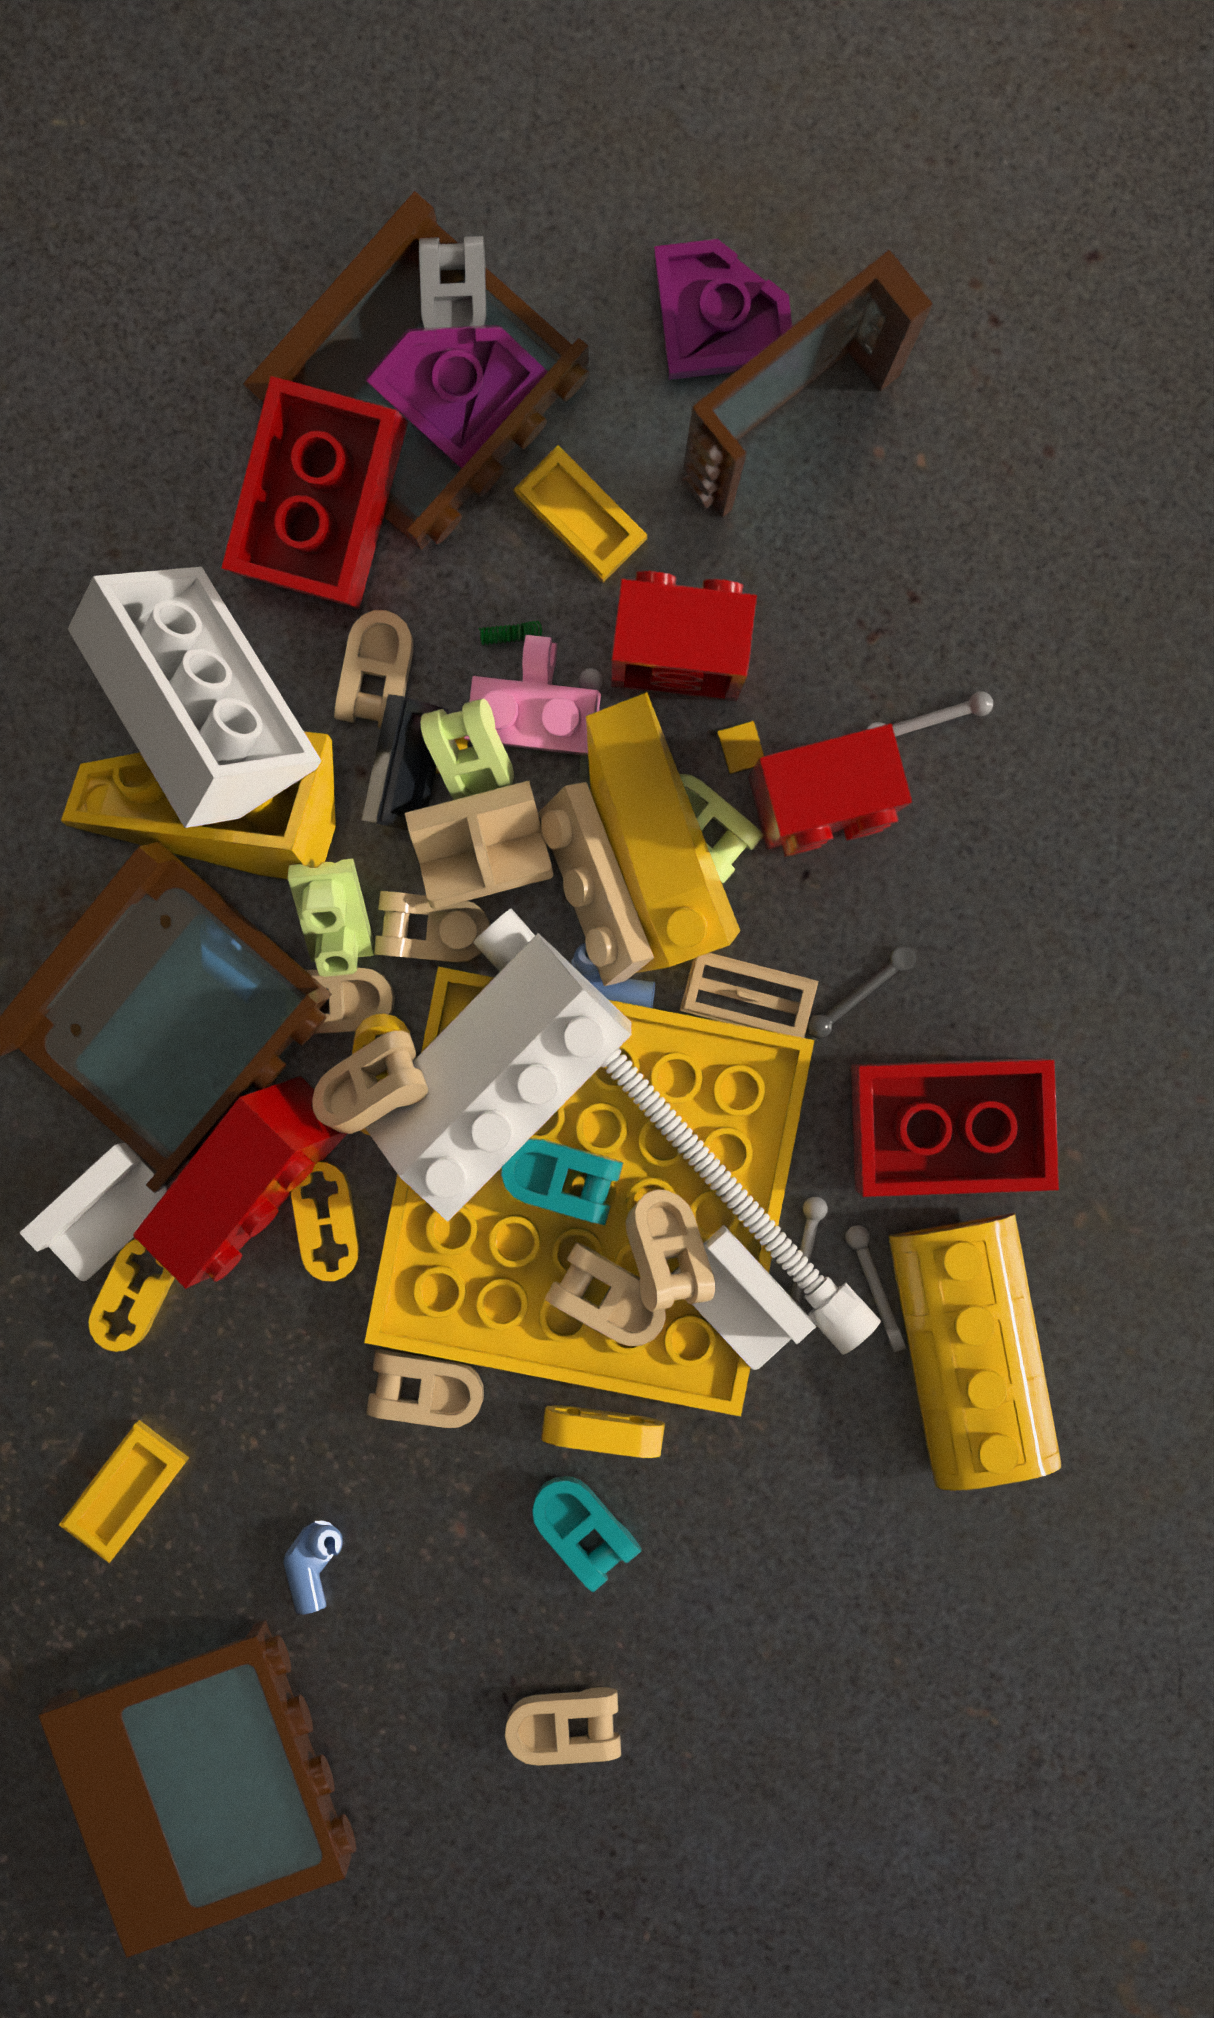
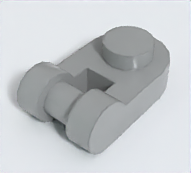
M465 236L464 243L440 244L439 237L419 238L421 317L424 328L487 325L484 236ZM465 270V283L441 284V271Z

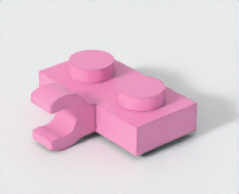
M525 636L522 658V681L479 676L472 677L469 702L479 699L488 701L493 712L495 729L503 746L588 756L586 716L599 711L601 693L593 689L552 685L557 656V643H552L551 637ZM469 736L464 737L465 740L471 742Z

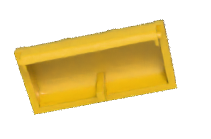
M1015 1213L888 1235L935 1487L950 1491L972 1490L1035 1479L1059 1470L1061 1468L1060 1453Z

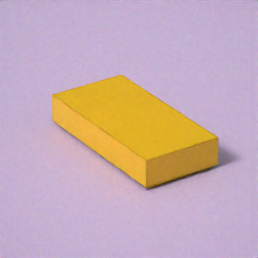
M559 445L513 489L514 495L602 583L647 540L648 535Z
M137 1421L60 1522L59 1526L110 1563L188 1461L189 1457L142 1421Z

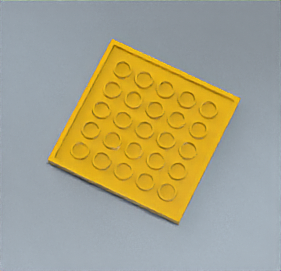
M438 966L421 1053L494 977ZM609 1000L631 1021V1036L619 1047L621 1050L620 1055L625 1054L627 1056L625 1061L630 1060L632 1062L631 1067H637L638 1071L636 1073L643 1074L642 1079L649 1081L648 1086H654L653 1091L660 1093L659 1098L663 1097L665 1099L664 1104L669 1103L671 1105L669 1110L674 1109L676 1111L675 1116L679 1115L682 1118L680 1122L687 1123L686 1128L693 1130L692 1135H698L697 1141L702 1140L704 1142L703 1147L707 1146L709 1148L708 1153H714V1159L718 1158L720 1160L719 1165L723 1164L726 1167L725 1171L731 1172L730 1177L737 1179L736 1184L741 1183V1190L746 1189L748 1191L747 1196L751 1195L753 1197L752 1202L757 1201L759 1204L758 1208L762 1207L764 1209L763 1214L767 1213L770 1216L769 1220L775 1221L774 1227L778 1226L815 1040ZM600 1066L531 1137L549 1140L623 1162L619 1180L611 1181L605 1202L611 1206L606 1225L537 1207L514 1198L505 1188L501 1176L502 1167L447 1222L397 1174L364 1343L741 1417L750 1366L692 1304L687 1303L685 1299L675 1300L672 1307L665 1309L666 1319L661 1332L654 1340L640 1346H627L618 1343L545 1300L552 1284L555 1281L561 1283L572 1263L567 1258L576 1242L591 1248L611 1262L640 1277L627 1236L626 1220L629 1211L646 1193L654 1190H668L679 1195L689 1205L694 1214L703 1243L725 1225L768 1273L770 1271L772 1251H766V1245L762 1246L760 1239L754 1237L755 1232L750 1233L749 1226L745 1227L743 1225L744 1220L739 1221V1214L734 1215L732 1213L733 1208L729 1209L727 1207L728 1202H722V1196L716 1195L717 1190L710 1188L711 1183H705L706 1177L701 1178L699 1176L700 1171L696 1172L694 1170L695 1165L690 1166L688 1164L690 1159L685 1160L683 1158L684 1153L680 1154L677 1151L678 1147L672 1146L673 1141L666 1139L667 1134H661L662 1128L657 1129L655 1127L656 1122L652 1123L650 1121L651 1116H645V1109L641 1111L639 1109L640 1104L636 1105L633 1102L634 1097L629 1098V1092L622 1090L623 1085L618 1086V1079L613 1080L611 1078L612 1073L608 1074L606 1072L607 1067L602 1068ZM568 1168L562 1191L581 1196L587 1173ZM677 1257L666 1259L671 1274L679 1267ZM593 1277L583 1297L599 1306L610 1286Z

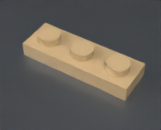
M587 782L567 785L538 812L541 819L542 835L545 843L554 853L563 877V889L566 899L576 911L586 938L585 945L588 957L597 967L603 985L608 986L625 982L649 963L654 956Z

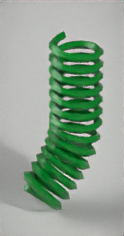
M538 620L536 622L529 621L522 622L521 624L518 623L517 625L513 624L512 626L505 624L504 626L500 625V627L496 625V627L492 626L491 628L489 626L487 628H478L480 630V641L483 646L485 643L487 645L489 643L492 645L494 643L498 644V641L500 644L502 642L506 644L507 641L509 643L511 641L515 643L516 640L518 642L520 640L525 641L526 635H542V625Z

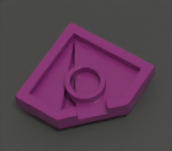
M719 239L654 246L655 270L669 380L736 372L793 327L789 295L771 280L765 281L738 260V254ZM795 347L768 368L794 365L796 361Z
M499 325L407 329L368 373L365 380L460 468H463L548 371Z

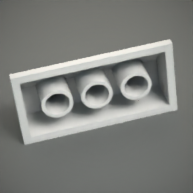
M202 567L93 576L68 627V631L185 828L239 819L318 768L322 760Z
M537 933L413 1061L414 1068L420 1069L423 1072L428 1087L426 1097L413 1105L398 1106L365 1128L399 1177L448 1222L631 1036V1021Z

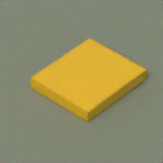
M754 721L717 731L729 774L753 768L759 758L764 757Z

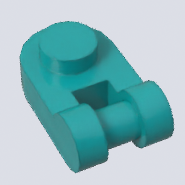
M530 1138L502 1166L501 1176L505 1188L510 1194L524 1203L585 1221L606 1225L611 1206L605 1202L611 1181L619 1180L623 1162L549 1140ZM568 1168L587 1173L581 1196L562 1191Z
M570 1476L554 1477L545 1482L537 1491L532 1509L534 1524L544 1539L590 1591H596L608 1580L606 1573L618 1562L623 1560L625 1563H628L642 1551L639 1543L627 1528L613 1516L595 1493L580 1479ZM593 1529H596L605 1541L589 1554L578 1542Z

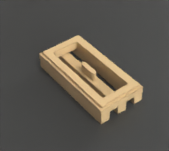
M707 953L692 959L679 1011L725 1023L804 1038L819 981ZM704 966L802 990L800 1002L703 978ZM698 990L796 1015L794 1025L792 1027L695 1002Z

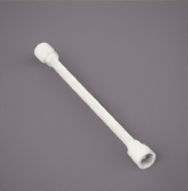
M509 909L482 932L473 943L500 972L535 935L512 909ZM618 1048L601 1067H607L606 1072L608 1074L612 1073L611 1078L613 1080L618 1079V1086L623 1085L622 1090L629 1092L628 1097H634L633 1102L636 1105L640 1104L639 1109L641 1111L645 1109V1116H651L650 1121L652 1123L656 1122L655 1127L657 1129L662 1128L661 1134H667L666 1139L673 1141L672 1146L678 1147L677 1151L680 1154L684 1153L683 1158L685 1160L690 1159L688 1164L690 1166L695 1165L694 1170L696 1172L700 1171L699 1176L701 1178L706 1177L705 1183H711L710 1188L717 1190L716 1195L722 1196V1202H728L727 1207L729 1209L733 1208L732 1213L734 1215L739 1214V1221L744 1220L743 1225L745 1227L749 1226V1232H755L754 1237L760 1239L762 1246L766 1245V1251H772L771 1256L773 1258L777 1257L776 1262L778 1264L783 1263V1270L788 1269L787 1274L793 1276L794 1282H799L798 1286L804 1288L803 1291L806 1294L804 1298L814 1308L809 1312L808 1316L842 1355L847 1354L860 1345L878 1327L881 1320L846 1282L842 1286L837 1287L828 1276L824 1278L823 1275H818L819 1270L813 1269L814 1265L811 1262L807 1263L808 1258L806 1256L802 1257L803 1253L801 1250L796 1251L797 1246L795 1244L791 1245L792 1241L790 1238L785 1239L786 1234L784 1232L780 1233L781 1228L779 1226L774 1227L775 1221L769 1220L770 1216L767 1213L763 1214L764 1209L762 1207L758 1208L759 1204L757 1201L752 1202L753 1197L751 1195L747 1196L748 1191L746 1189L741 1190V1183L736 1184L737 1179L730 1177L731 1172L725 1171L726 1167L723 1164L719 1165L720 1160L718 1158L714 1159L715 1155L713 1152L708 1153L709 1148L707 1146L703 1147L704 1142L702 1140L697 1141L698 1135H692L693 1130L686 1128L687 1123L680 1122L682 1118L679 1115L675 1116L676 1111L674 1109L669 1110L671 1105L669 1103L664 1104L665 1099L663 1097L659 1098L660 1093L653 1091V1085L648 1086L649 1081L642 1079V1073H636L638 1071L637 1067H631L632 1062L630 1060L625 1061L627 1056L625 1054L620 1055L621 1050Z

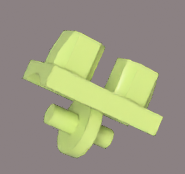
M344 859L337 863L324 862L318 868H310L301 864L289 865V885L310 960L316 963L318 974L328 977L355 973L357 971L358 957L374 956V939L354 860Z

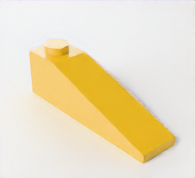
M645 692L587 715L586 729L590 792L654 956L649 963L636 973L668 968L731 945L739 934L740 929L648 693Z
M304 731L322 760L316 770L239 819L189 828L183 826L140 752L82 763L78 768L61 821L66 826L139 845L159 841L174 854L260 876L288 879L289 865L301 864L310 868H318L325 862L336 827L332 740L328 734Z

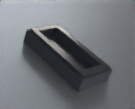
M388 694L361 820L408 831L405 813L428 807L437 766L422 735L421 716L424 713L443 709L448 714L449 709L404 696Z

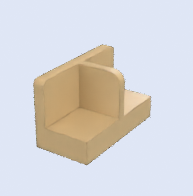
M529 781L405 813L408 831L420 863L426 896L430 907L433 909L548 880L554 875Z

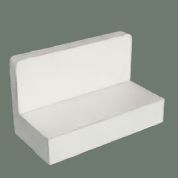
M125 1142L114 1145L28 1224L20 1234L37 1252L49 1247L80 1281H87L122 1250L125 1244L135 1238L133 1236L134 1232L169 1187L166 1185L157 1193H153L146 1184L153 1177L155 1171Z
M725 1225L703 1243L715 1280V1293L712 1300L692 1305L752 1369L758 1370L791 1339L798 1344L816 1328L811 1318ZM680 1266L677 1267L671 1274L680 1273Z

